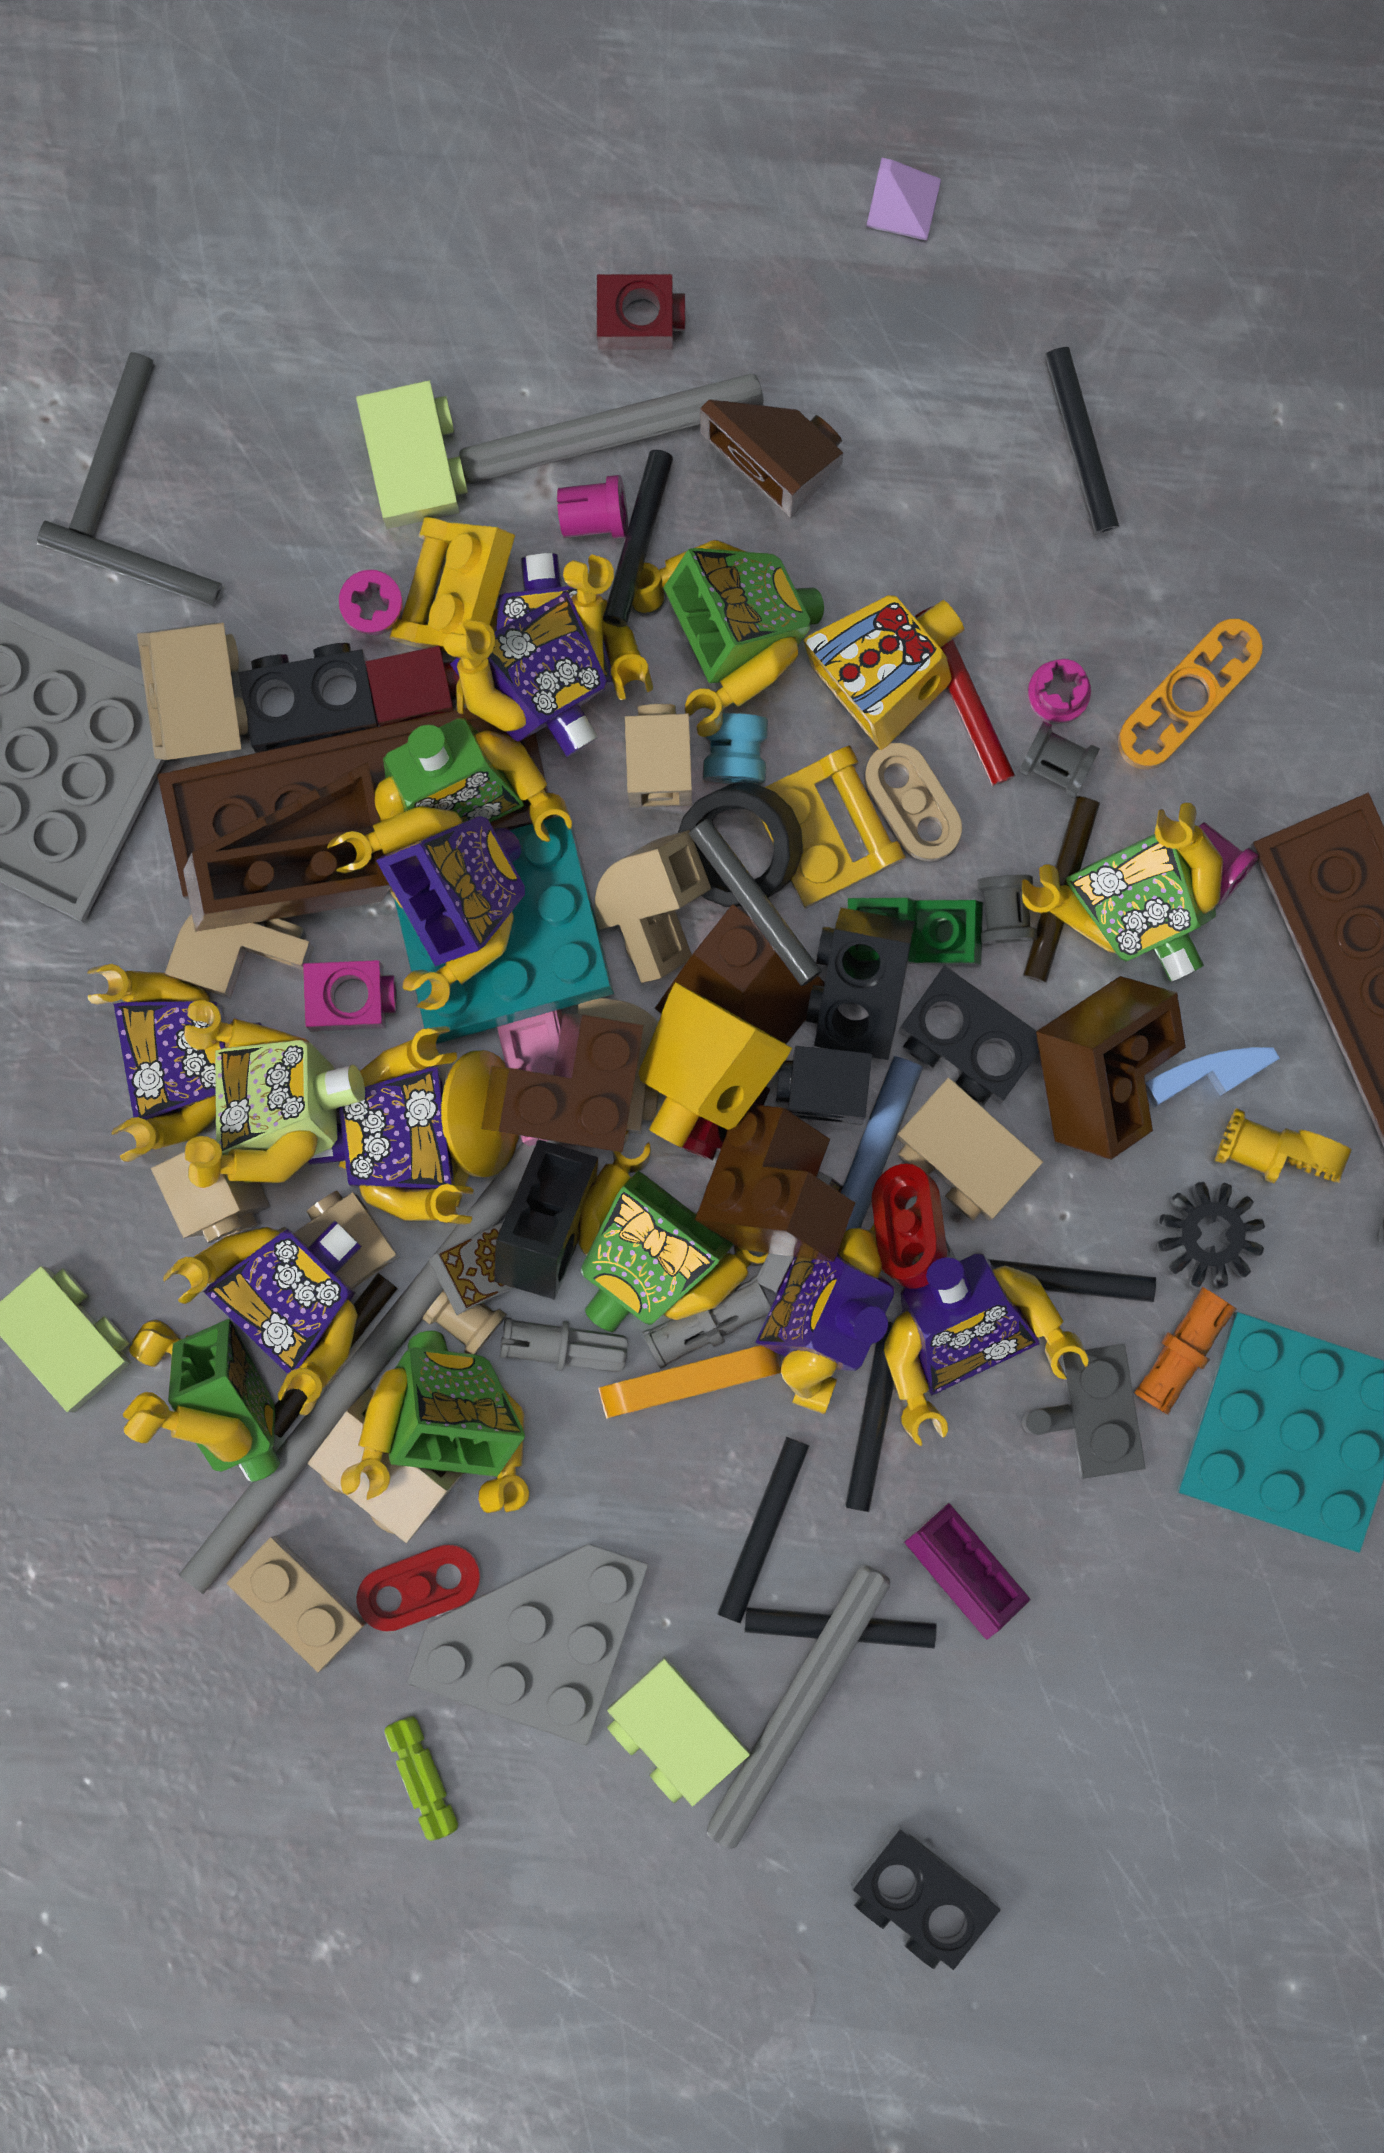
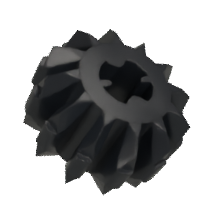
M1198 1182L1193 1186L1197 1207H1194L1186 1196L1176 1193L1171 1198V1202L1183 1215L1182 1219L1168 1214L1159 1216L1158 1224L1160 1226L1177 1232L1176 1237L1158 1241L1157 1248L1160 1252L1179 1248L1182 1255L1173 1260L1168 1266V1270L1172 1274L1179 1273L1189 1263L1194 1264L1190 1275V1286L1200 1287L1205 1280L1207 1268H1211L1212 1279L1216 1288H1225L1228 1286L1226 1263L1235 1274L1244 1278L1250 1274L1251 1270L1238 1254L1243 1252L1250 1256L1262 1255L1264 1247L1257 1242L1245 1240L1246 1233H1253L1264 1229L1263 1219H1254L1243 1223L1240 1215L1249 1210L1254 1202L1249 1196L1240 1199L1232 1208L1229 1207L1227 1204L1232 1194V1186L1230 1184L1222 1183L1217 1189L1214 1202H1211L1209 1190L1205 1182ZM1203 1218H1206L1207 1225L1213 1224L1217 1220L1225 1229L1219 1236L1224 1246L1217 1253L1214 1245L1207 1247L1204 1251L1196 1242L1202 1235V1231L1197 1224Z

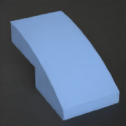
M1251 1047L1209 1054L1185 1062L1146 1082L1148 1100L1153 1108L1206 1075L1221 1096L1274 1063L1280 1057L1273 1047Z

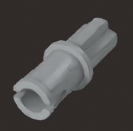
M506 1317L504 1320V1337L501 1338L500 1358L510 1357L554 1363L555 1370L560 1371L563 1370L564 1365L620 1372L625 1366L628 1342L627 1338L623 1335L569 1328V1321H562L560 1327L516 1321Z

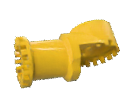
M1236 1108L1227 1124V1129L1231 1130V1133L1224 1131L1223 1136L1228 1138V1141L1225 1139L1221 1140L1215 1161L1225 1164L1230 1159L1264 1173L1265 1181L1273 1184L1277 1181L1285 1161L1291 1166L1297 1165L1296 1168L1300 1170L1302 1167L1305 1168L1307 1173H1310L1311 1169L1314 1168L1316 1169L1315 1176L1318 1177L1321 1176L1322 1172H1325L1324 1179L1330 1180L1332 1175L1331 1181L1339 1183L1352 1149L1330 1138L1299 1129L1298 1132L1285 1128L1282 1132L1276 1131L1246 1119L1245 1111Z

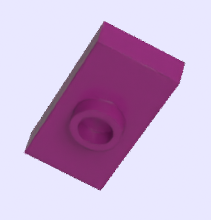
M950 1503L937 1511L904 1542L986 1640L1000 1631L1031 1600Z

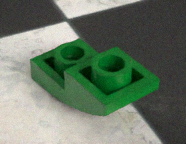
M848 898V909L915 921L908 964L981 965L983 902L978 900ZM857 944L848 948L851 956L861 962H872L879 958L878 953L868 945Z

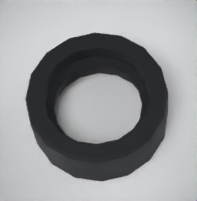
M754 783L729 784L698 799L683 816L678 833L687 830L691 831L706 819L712 821L719 813L725 810L746 809L754 812L766 823L774 841V856L771 865L760 877L754 879L767 898L780 891L796 874L803 853L802 829L792 807L775 791ZM695 843L711 889L701 896L724 907H730L732 904L736 907H742Z

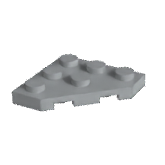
M587 1544L426 1624L406 1684L587 1746L648 1563Z

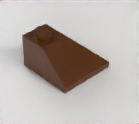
M711 399L700 408V433L790 518L842 465L844 453L837 447L842 442V439L818 415L808 420L796 409Z
M732 904L689 958L654 1009L662 1014L669 993L676 982L718 1004L787 1045L806 1021L812 986L824 987L825 982L817 976L808 984L801 986L753 920Z

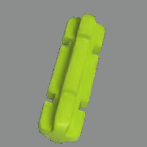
M410 1716L389 1724L385 1728L384 1734L391 1752L397 1751L399 1760L396 1761L413 1808H419L422 1814L418 1820L425 1838L429 1841H435L454 1833L458 1829V1822L451 1804L446 1806L443 1798L447 1794L429 1749H423L420 1741L424 1740V1736L417 1719Z

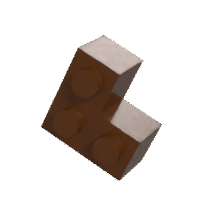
M1119 976L1036 1031L1055 1142L1110 1160L1153 1131L1144 1076L1186 1048L1177 992Z
M563 1013L553 1075L492 1066L481 1129L623 1152L644 1025L583 1014Z
M752 1104L737 1126L727 1131L695 1220L742 1250L834 1262L855 1202L817 1178L830 1138L785 1108Z

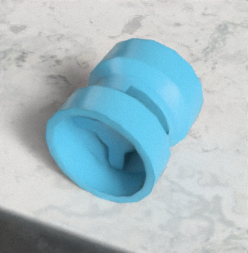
M723 713V724L720 730L714 735L706 737L710 741V755L703 760V780L723 784L764 783L766 762L760 757L761 743L767 738L768 719L758 715Z

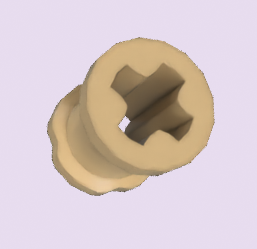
M443 1290L422 1319L429 1325L437 1322L465 1345V1354L476 1355L507 1314L500 1308L493 1311L482 1303L456 1315Z

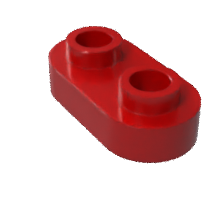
M908 1163L898 1164L886 1170L878 1178L872 1191L877 1250L883 1271L899 1285L905 1288L916 1289L928 1285L926 1274L930 1265L937 1259L947 1257L940 1191L936 1182L920 1167ZM917 1196L915 1204L905 1209L907 1202L912 1197ZM924 1252L920 1260L912 1265L914 1258Z
M446 1544L379 1568L368 1574L358 1588L356 1596L358 1611L362 1619L371 1627L380 1631H396L455 1609L467 1603L476 1594L481 1580L479 1564L475 1557L465 1548ZM453 1564L460 1570L461 1581L455 1588H445L438 1582L437 1573L442 1565ZM384 1587H394L401 1594V1604L394 1611L383 1609L378 1602V1594Z

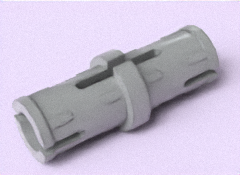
M757 1276L736 1287L713 1309L680 1320L671 1319L650 1330L643 1331L644 1338L658 1366L663 1368L666 1364L709 1343L716 1347L725 1342L723 1336L767 1315L772 1306L762 1286L757 1283Z

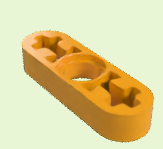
M1227 619L1213 627L1124 722L1118 735V748L1121 756L1128 764L1138 769L1149 770L1161 766L1172 756L1256 666L1263 649L1262 639L1257 629L1241 619ZM1239 634L1247 641L1242 652L1248 660L1242 663L1239 659L1233 658L1220 670L1218 676L1228 680V683L1222 688L1211 671L1195 664L1194 661L1199 656H1202L1207 666H1209L1218 657L1223 648L1221 642L1217 639L1223 635L1225 638L1232 640ZM1185 677H1193L1200 680L1208 692L1206 705L1194 712L1180 709L1172 697V688L1178 680ZM1159 701L1171 719L1186 727L1182 732L1178 733L1171 722L1157 740V743L1163 750L1156 754L1153 750L1147 749L1142 754H1139L1133 748L1137 736L1132 729L1139 726L1146 731L1153 726L1162 713L1151 707L1155 702Z
M759 1345L599 1387L598 1390L607 1419L780 1374L782 1363L778 1353Z

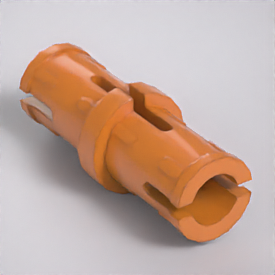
M1204 1287L1199 1291L1200 1293L1192 1303L1190 1310L1174 1333H1166L1161 1341L1165 1347L1149 1373L1134 1392V1394L1167 1415L1171 1412L1180 1393L1198 1367L1201 1369L1205 1368L1210 1360L1206 1355L1214 1344L1213 1342L1222 1328L1225 1327L1232 1314L1237 1310V1308Z

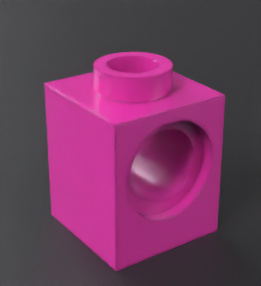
M379 960L303 963L305 1026L310 1032L386 1028L385 1013H396L395 975H384L383 965ZM356 979L364 982L367 986V1002L356 1012H342L335 1006L334 993L342 982Z

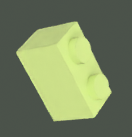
M430 380L356 396L386 528L391 529L422 522L424 517L436 519L459 514L456 496L466 494L468 490L460 456L448 459L443 435L455 433L447 396L434 398Z
M40 1266L0 1301V1336L64 1410L75 1413L132 1363L122 1352L130 1343L105 1315L97 1322L80 1304L88 1295L64 1268L54 1274L50 1268Z
M665 1656L607 1709L609 1714L615 1719L607 1726V1729L630 1755L635 1754L640 1748L657 1766L649 1776L674 1804L681 1797H684L693 1807L750 1756V1751Z

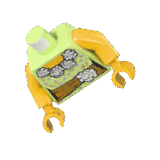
M196 1000L190 1003L187 1016L194 1021H202L210 1026L207 1028H197L186 1025L184 1037L191 1047L200 1050L212 1047L218 1040L225 1042V1048L215 1051L216 1141L207 1136H198L186 1143L185 1159L188 1162H192L189 1164V1180L200 1188L210 1187L215 1184L220 1174H227L230 1181H244L246 1184L251 1182L281 1183L288 1180L314 1155L332 1148L337 1141V1108L361 1102L365 1098V1085L359 1069L355 1065L334 1069L333 1065L304 1038L236 1018L232 1020L231 1024L221 1022L218 1008L212 1002Z

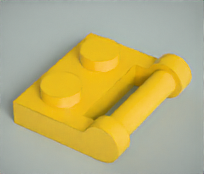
M424 517L419 532V537L424 539L404 611L401 620L398 619L392 626L389 638L416 648L426 649L440 646L441 651H446L444 649V640L450 633L466 635L465 628L463 627V622L466 619L485 622L490 625L515 535L498 527L450 523ZM445 555H446L445 567H444L443 574H442V577H441V580H440V584H439V587H438V591H437V594H436L435 601H434L433 604H432V600H433V597H434V593H435V590H436V586H437V583H438V579H439L440 572H441V569H442V565H443V562H444V558H445ZM428 614H429V622H428V625H425V624H426V621H427Z
M850 745L834 751L819 761L765 787L775 791L792 807L802 829L803 853L796 874L790 881L804 909L906 859L899 842H891L854 768L859 761ZM831 778L869 852L867 856L855 862H852L815 787ZM759 818L774 847V841L766 823Z

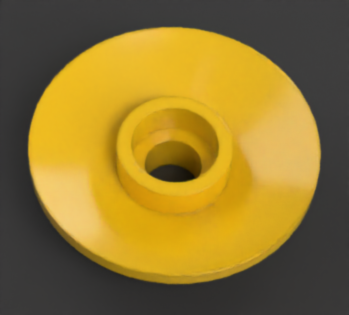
M486 1050L470 1051L462 1055L455 1062L447 1076L441 1102L442 1129L446 1138L447 1148L458 1167L473 1177H491L501 1172L513 1156L519 1139V1135L481 1129L491 1067H506L505 1062L499 1056Z

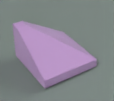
M881 158L866 227L927 241L941 179L897 161Z

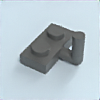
M1125 1343L1085 1350L1089 1359L1087 1367L1083 1364L1078 1353L1068 1352L1062 1354L1063 1370L1067 1377L1065 1383L1069 1404L1029 1410L1022 1418L1023 1429L1031 1435H1042L1073 1429L1081 1479L1146 1469Z

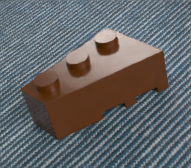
M368 762L351 770L349 774L318 790L314 789L298 797L295 802L266 817L261 816L193 851L183 871L195 932L382 902L391 888L376 861L384 855L382 849L372 853L367 865L361 869L342 873L336 869L354 863L356 860L357 852L354 845L344 841L336 846L327 848L329 842L338 835L351 831L366 835L374 832L372 825L380 822L375 806V794Z

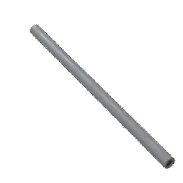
M549 1140V1141H546V1142L553 1143V1144H556V1145H559V1146L562 1145V1142H556V1141H550V1140ZM524 1143L521 1144L507 1166L497 1174L465 1216H472L471 1223L466 1225L458 1224L434 1255L499 1224L510 1208L535 1145L527 1146ZM429 1261L317 1400L313 1410L308 1415H305L277 1450L276 1454L280 1459V1465L277 1470L270 1476L259 1481H253L179 1573V1576L202 1594L206 1592L304 1469L345 1412L366 1391L444 1290Z

